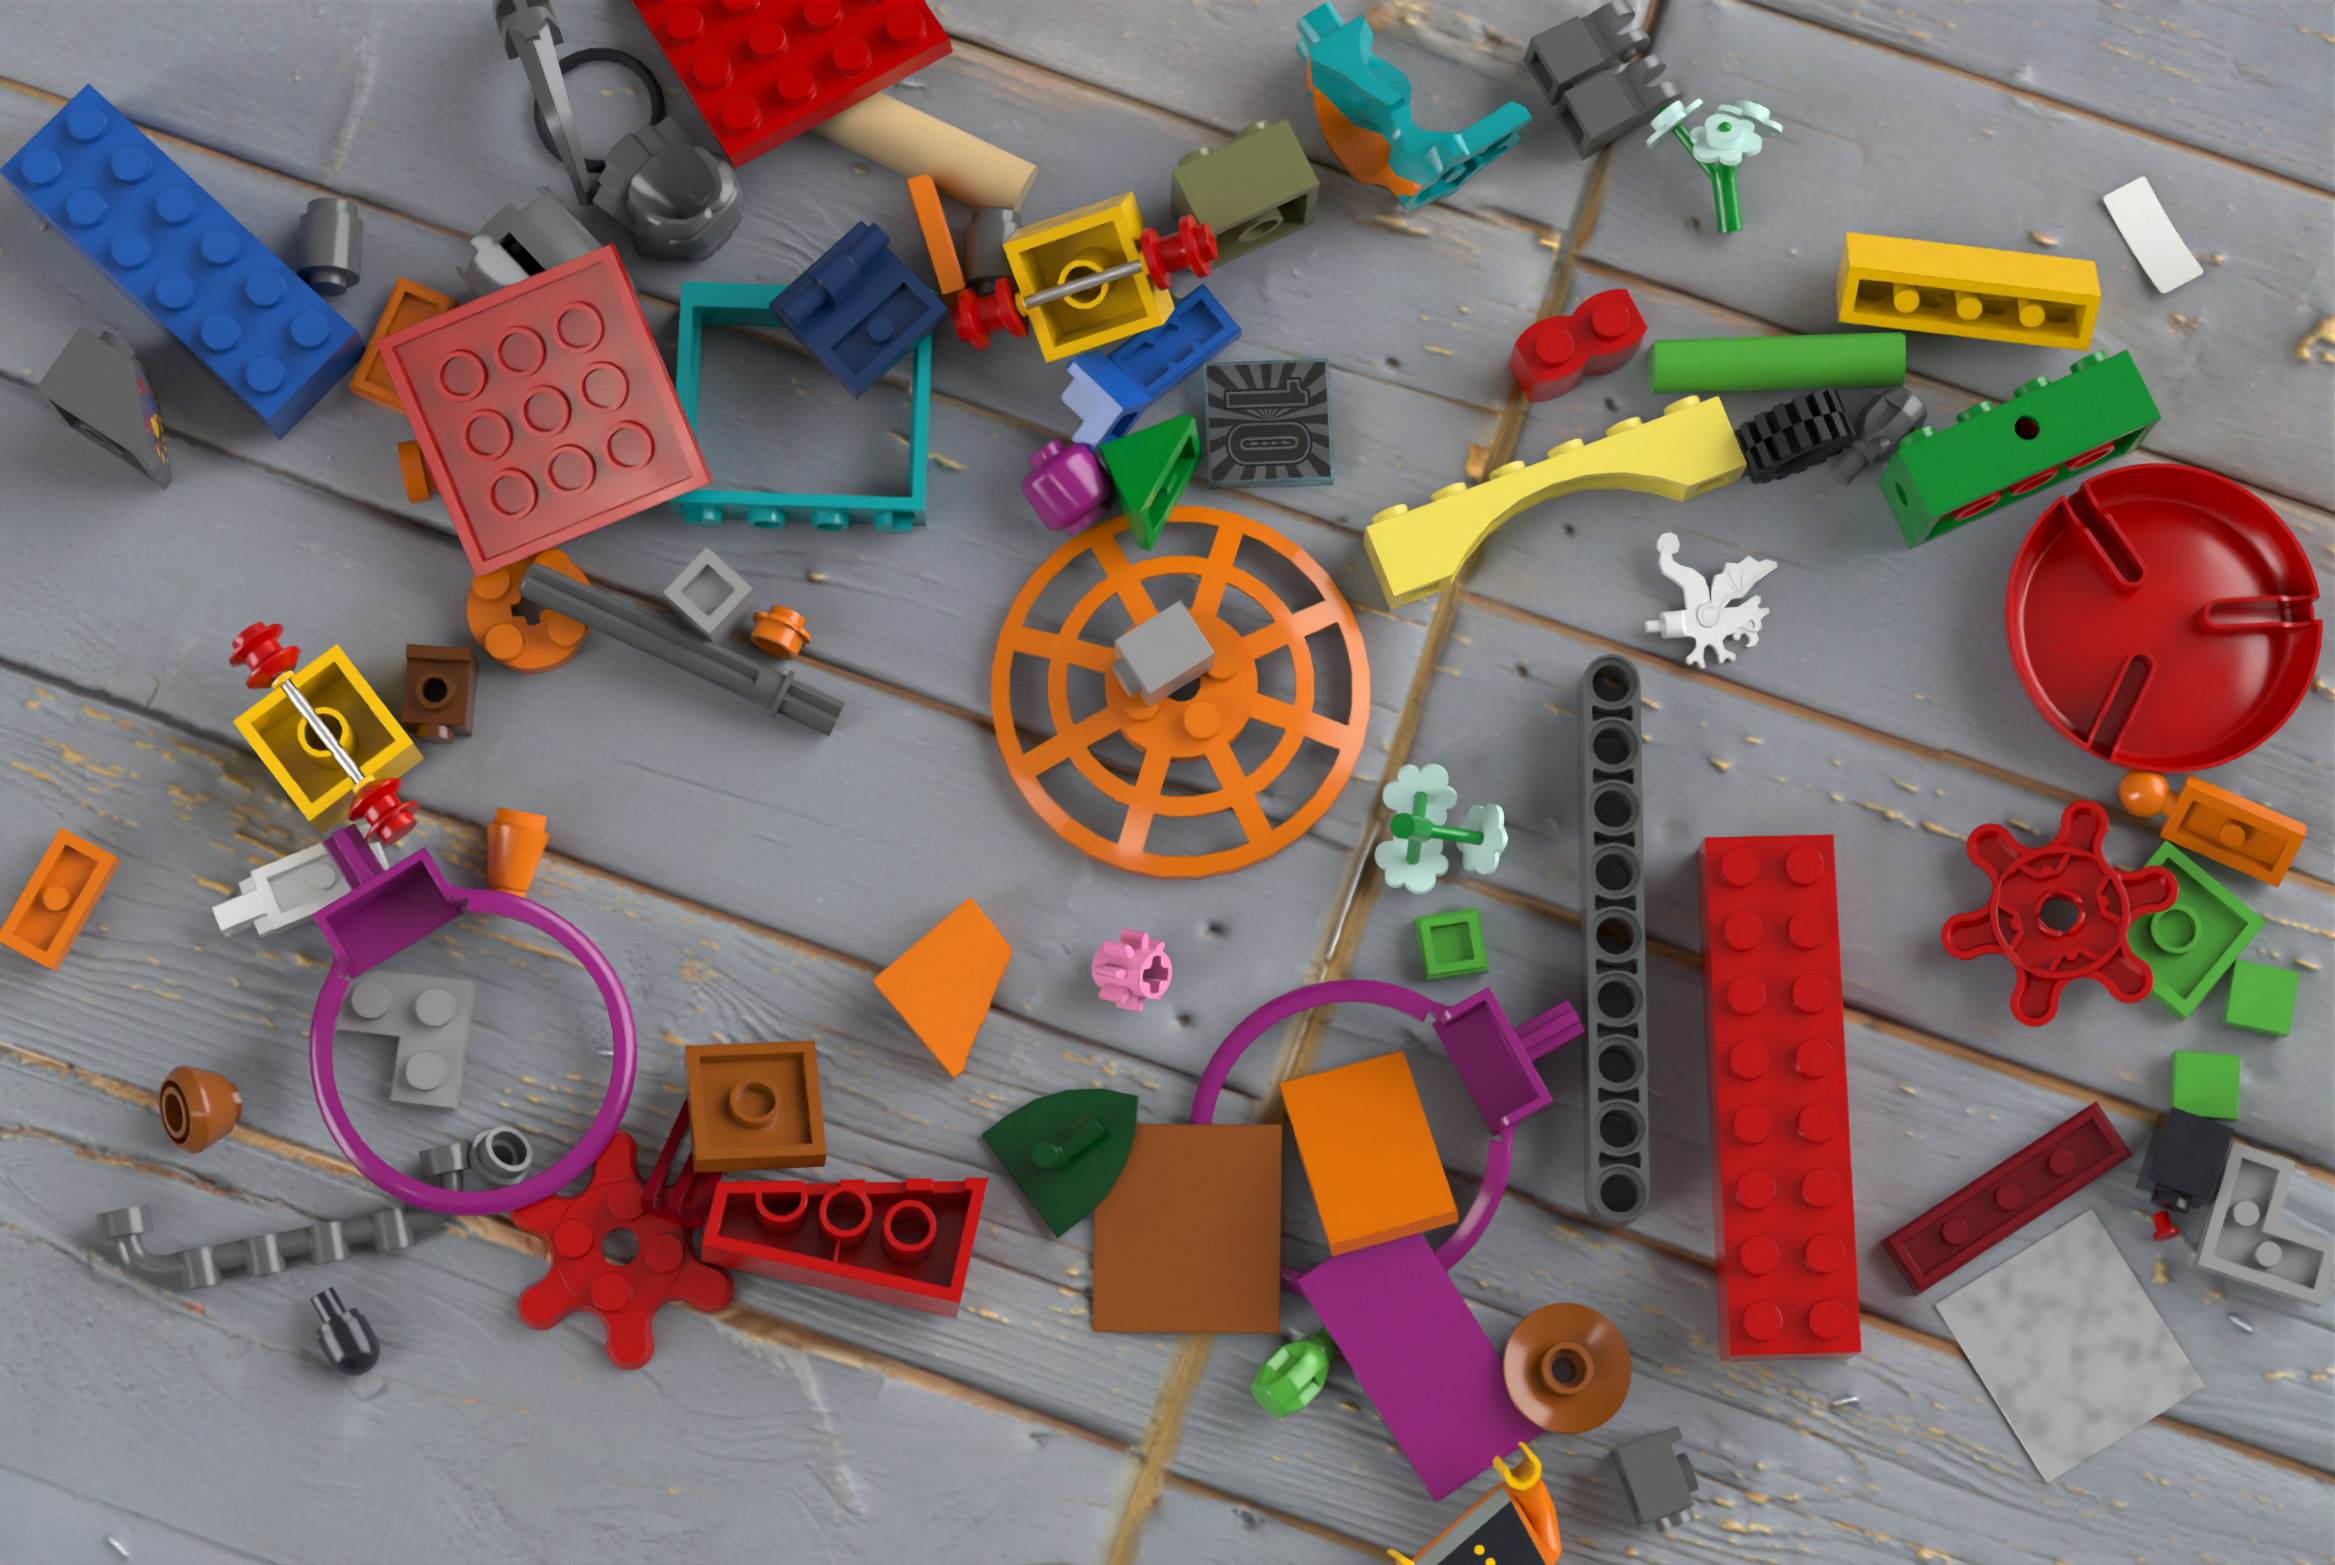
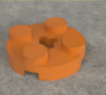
M555 548L547 549L478 578L474 574L472 578V587L467 597V619L473 637L479 647L490 658L492 657L497 663L506 665L508 669L521 674L547 673L566 665L579 653V647L585 642L588 633L591 634L592 628L551 609L541 611L539 613L540 622L535 625H528L524 616L514 617L515 607L520 606L523 600L519 593V586L531 563L538 562L590 586L583 571L570 560L566 553Z

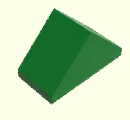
M1179 415L1100 445L1105 470L1114 485L1113 494L1138 547L1151 551L1203 458L1195 419L1188 415Z

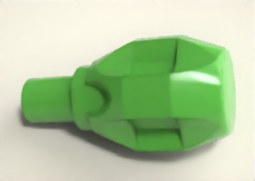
M1324 1326L1316 1334H1309L1304 1339L1278 1346L1260 1364L1251 1384V1392L1256 1401L1271 1415L1283 1418L1302 1410L1322 1390L1330 1369V1363L1335 1359L1333 1353L1338 1349Z

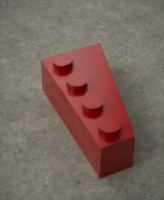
M989 1177L965 1178L964 1181H933L932 1178L905 1179V1182H865V1179L839 1180V1183H804L803 1180L717 1182L702 1241V1262L956 1319Z

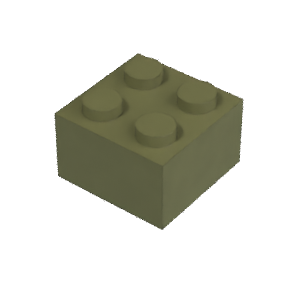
M1287 118L1272 125H1269L1268 121H1259L1251 124L1236 134L1234 137L1235 142L1215 151L1211 147L1199 148L1184 156L1178 162V168L1172 170L1170 210L1178 226L1180 217L1189 214L1195 218L1198 225L1203 223L1209 225L1218 249V259L1211 261V270L1315 222L1320 183Z

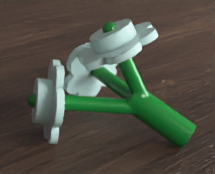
M1700 98L1686 108L1680 100L1674 102L1669 107L1662 106L1659 109V115L1650 123L1656 132L1647 139L1648 147L1651 149L1662 140L1674 134L1712 181L1718 232L1728 233L1742 230L1743 224L1736 176L1742 157H1749L1759 153L1762 149V139L1760 136L1774 138L1775 135L1782 133L1783 126L1768 119L1770 111L1755 101L1736 100L1733 106L1720 104L1715 114L1705 121V126L1696 127L1689 132L1684 124L1701 109L1700 107L1704 103Z
M1410 764L1402 766L1398 771L1397 780L1390 781L1383 789L1384 803L1390 809L1397 810L1390 823V829L1394 835L1393 841L1382 842L1375 850L1376 864L1381 869L1386 870L1385 882L1393 888L1405 885L1414 894L1430 892L1435 886L1436 877L1443 876L1448 871L1449 862L1445 856L1441 855L1443 851L1442 840L1456 842L1458 850L1463 852L1462 865L1465 870H1477L1478 873L1485 875L1492 874L1496 870L1499 857L1508 842V836L1503 826L1504 812L1502 808L1495 804H1488L1485 807L1473 805L1468 811L1467 821L1463 822L1459 828L1443 826L1447 819V809L1454 807L1457 802L1456 791L1448 786L1449 776L1447 771L1437 764L1425 765L1420 770Z

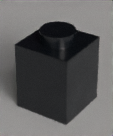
M2175 1107L2169 1108L2158 1115L2135 1187L2152 1193L2151 1203L2177 1213L2187 1214L2190 1207L2198 1209L2210 1203L2234 1128Z

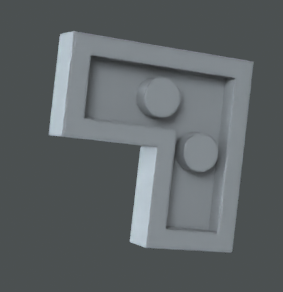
M371 969L353 981L347 975L345 980L350 981V989L342 1004L336 1023V1030L339 1033L399 1040L390 1101L393 1104L458 1111L476 992L474 981Z
M2231 1142L2209 1206L2192 1267L2315 1308L2323 1306L2335 1265V1242L2278 1223L2295 1162L2249 1146Z

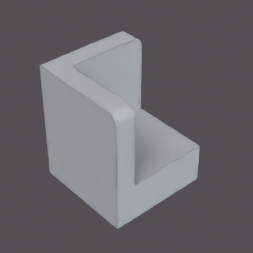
M707 546L663 591L669 609L698 636L720 646L731 637L759 606L753 587Z

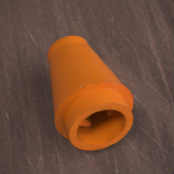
M496 807L494 823L487 822L488 890L511 893L526 898V893L529 891L551 834L544 832L547 816Z

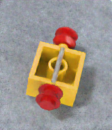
M258 622L243 630L232 642L235 651L229 658V664L232 667L243 665L249 667L252 671L246 681V686L249 689H268L272 687L274 691L233 720V723L308 821L322 836L346 817L350 821L366 819L371 826L365 836V841L368 844L382 840L388 846L406 836L417 824L413 815L419 809L420 804L416 800L405 803L400 801L396 795L402 786V781L399 777L422 761L424 757L338 644L334 645L297 674H294L293 671L296 668L301 650L298 646L282 648L278 642L284 631L281 624L277 623L266 627L263 622Z

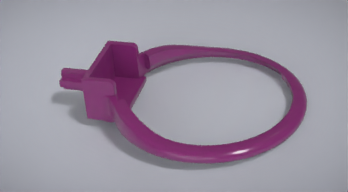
M356 823L351 824L345 829L342 827L332 833V836L323 841L322 844L351 891L312 914L331 946L333 961L327 978L319 992L312 1016L309 1035V1060L316 1102L333 1140L354 1167L377 1187L395 1198L433 1212L461 1216L500 1214L537 1203L560 1191L588 1169L605 1150L618 1130L633 1091L637 1068L636 1028L631 1006L615 970L598 947L583 932L554 911L532 900L511 893L485 889H468L456 887L448 883L426 847L389 869L384 870ZM466 905L467 912L471 915H492L525 923L541 930L566 947L586 968L603 997L610 1018L614 1046L613 1068L605 1100L595 1121L579 1143L559 1162L531 1179L512 1186L486 1191H455L434 1187L405 1176L389 1166L365 1144L352 1126L338 1095L333 1069V1039L336 1023L342 1004L350 989V981L345 980V977L349 975L353 981L464 914L461 906Z
M1337 980L1311 984L1292 990L1272 999L1252 1012L1232 1030L1211 1057L1194 1096L1189 1124H1212L1214 1109L1221 1087L1230 1069L1242 1052L1269 1027L1299 1011L1331 1003L1356 1002L1387 1007L1404 1013L1420 1022L1425 1021L1428 1013L1437 1020L1431 1023L1493 1137L1500 1134L1501 1140H1489L1484 1179L1470 1212L1452 1236L1434 1251L1435 1256L1446 1272L1458 1263L1477 1243L1489 1226L1499 1206L1511 1165L1515 1129L1522 1121L1548 1108L1553 1102L1532 1062L1586 1033L1575 1009L1572 1008L1568 999L1512 1028L1490 986L1454 1006H1446L1395 984L1374 980ZM1281 1262L1280 1288L1305 1297L1294 1280L1304 1272Z

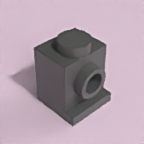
M1679 1426L1616 1448L1610 1452L1637 1525L1641 1526L1654 1521L1658 1533L1695 1520L1691 1506H1694V1502L1690 1493L1699 1489L1697 1479L1685 1453L1675 1455L1671 1443L1683 1438Z

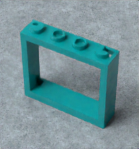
M681 281L676 393L697 443L704 325L785 327L770 312L768 304L789 285ZM935 329L914 347L907 497L692 490L669 500L674 516L684 518L686 524L696 527H718L722 525V519L748 520V526L765 530L782 529L786 526V521L811 522V528L826 532L846 531L849 529V523L874 524L876 531L887 534L909 533L912 531V526H926Z

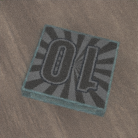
M1328 358L1203 363L1208 490L1324 486L1334 484Z

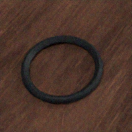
M589 48L574 52L559 61L562 76L575 66L590 61H610L629 68L642 79L649 91L652 102L650 124L655 126L664 119L665 101L660 84L652 71L639 59L626 52L611 48ZM535 98L534 122L538 136L546 149L563 163L538 101ZM584 158L587 172L602 173L605 169L603 165L604 160Z

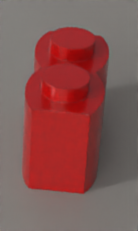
M1627 289L1604 291L1584 301L1574 311L1572 316L1550 317L1535 323L1525 330L1515 342L1509 365L1528 402L1550 401L1571 391L1584 376L1607 374L1627 364L1639 351L1648 327Z

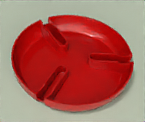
M2171 463L2137 464L2109 470L2082 482L2079 490L2066 498L2064 494L2059 497L2039 517L2020 546L2011 567L2004 604V632L2013 670L2022 690L2044 721L2074 747L2084 753L2088 752L2097 758L2105 760V763L2129 771H2147L2163 775L2193 773L2221 766L2254 750L2273 736L2288 721L2310 687L2321 651L2323 619H2315L2313 602L2320 598V593L2313 568L2294 533L2281 517L2252 492L2230 479L2199 468Z

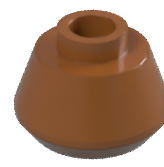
M178 1066L170 1072L161 1084L159 1111L164 1130L170 1141L190 1154H196L204 1151L231 1133L235 1120H238L241 1116L242 1101L236 1085L228 1082L221 1073L190 1066Z

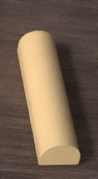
M882 92L870 96L809 129L909 178L928 173L929 177L932 176L936 191L978 211L987 208H1005L1018 213L1038 175V166Z

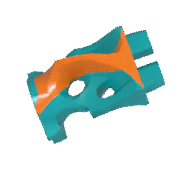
M1326 2L1298 20L1297 29L1303 37L1296 43L1295 51L1307 66L1305 90L1308 97H1311L1313 100L1322 137L1335 158L1358 183L1384 185L1391 190L1406 211L1417 210L1438 199L1448 198L1456 193L1469 178L1519 145L1520 138L1517 133L1531 121L1532 116L1525 106L1510 101L1475 124L1458 132L1425 131L1417 127L1412 121L1410 108L1412 88L1409 79L1404 72L1375 56L1370 51L1374 35L1363 17L1358 16L1345 25L1330 2Z

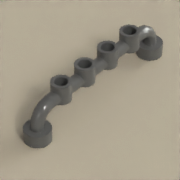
M470 1142L420 1151L419 1156L423 1178L437 1176L438 1188L463 1191L462 1171L472 1169L468 1158ZM149 1205L97 1214L96 1216L101 1241L114 1239L122 1262L134 1274L150 1281H170L181 1278L183 1291L223 1284L221 1270L246 1266L248 1278L287 1271L285 1258L302 1254H311L313 1266L351 1259L349 1245L375 1240L377 1253L416 1246L415 1232L425 1231L443 1224L451 1215L412 1206L250 1237L218 1245L199 1247L167 1255L150 1253L142 1243L140 1234L153 1231Z

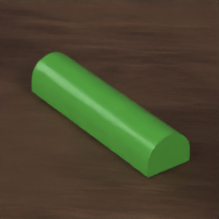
M1902 332L1656 340L1647 351L1649 390L1651 394L1903 386L1906 373V339Z

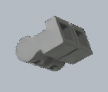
M1628 0L1612 1L1581 19L1579 16H1576L1531 37L1524 57V62L1550 106L1560 102L1556 116L1582 160L1603 150L1606 143L1635 127L1653 121L1659 115L1658 112L1662 106L1669 107L1674 102L1681 101L1684 96L1675 80H1668L1653 87L1647 86L1666 69V64L1660 54H1653L1633 61L1625 70L1613 76L1610 68L1629 63L1632 58L1646 49L1651 42L1644 28L1634 29L1622 35L1616 34L1631 23L1636 16Z

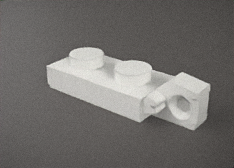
M369 824L358 827L364 838L371 827ZM380 841L369 844L383 869H389L390 866ZM321 842L250 871L252 876L239 882L243 895L212 907L220 931L226 938L254 927L257 928L259 936L264 937L275 932L276 934L282 933L314 920L312 914L349 893L351 890Z

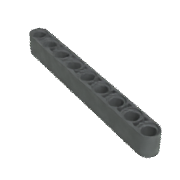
M1608 654L1593 660L1585 670L1579 683L1577 692L1581 998L1582 1026L1586 1031L1582 1035L1584 1193L1586 1208L1592 1219L1603 1227L1615 1229L1627 1226L1643 1212L1649 1200L1650 1178L1641 682L1638 670L1631 661L1623 656ZM1602 676L1613 677L1623 686L1625 696L1615 702L1604 701L1594 692L1592 681ZM1602 738L1615 739L1624 748L1626 759L1619 764H1606L1599 760L1594 753L1593 743ZM1604 800L1617 802L1626 812V823L1615 828L1603 825L1595 816V804ZM1608 862L1619 865L1627 874V887L1618 891L1607 890L1602 887L1596 879V867ZM1608 925L1617 926L1622 929L1628 937V950L1617 955L1607 953L1597 942V930ZM1610 988L1624 993L1630 1004L1629 1014L1618 1019L1605 1015L1598 1006V993ZM1608 1052H1616L1626 1057L1631 1067L1630 1079L1625 1082L1615 1083L1604 1078L1598 1066L1599 1056ZM1608 1116H1618L1626 1120L1632 1130L1631 1143L1620 1148L1607 1144L1600 1135V1121ZM1610 1180H1618L1628 1185L1634 1199L1632 1208L1627 1212L1621 1213L1608 1209L1602 1202L1600 1195L1603 1183Z

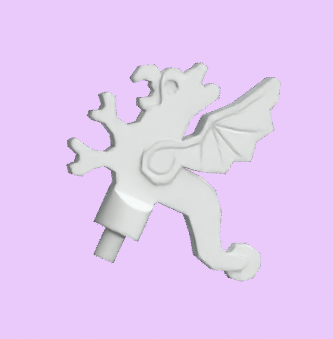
M1671 532L1660 535L1656 545V549L1660 553L1658 563L1662 574L1683 589L1685 610L1660 613L1659 620L1645 621L1646 633L1661 632L1663 639L1685 637L1693 639L1695 647L1685 657V664L1688 666L1694 662L1700 670L1706 667L1703 653L1704 647L1707 645L1715 651L1718 664H1723L1725 659L1732 663L1736 656L1735 653L1724 649V638L1732 635L1733 639L1738 641L1740 636L1744 634L1748 637V643L1745 645V648L1748 649L1756 646L1759 640L1757 632L1762 627L1761 619L1769 614L1770 610L1769 608L1758 607L1761 602V596L1754 595L1738 607L1725 608L1730 600L1742 599L1758 580L1778 567L1777 562L1768 559L1758 562L1751 556H1747L1739 563L1727 562L1723 566L1722 573L1712 577L1709 589L1705 578L1692 568L1679 565L1673 561L1672 554L1677 553L1680 546L1677 535Z

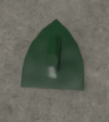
M1102 1088L1065 1090L1034 1099L1005 1116L982 1134V1137L1057 1238L1082 1221L1108 1196L1124 1170L1136 1136L1139 1096Z

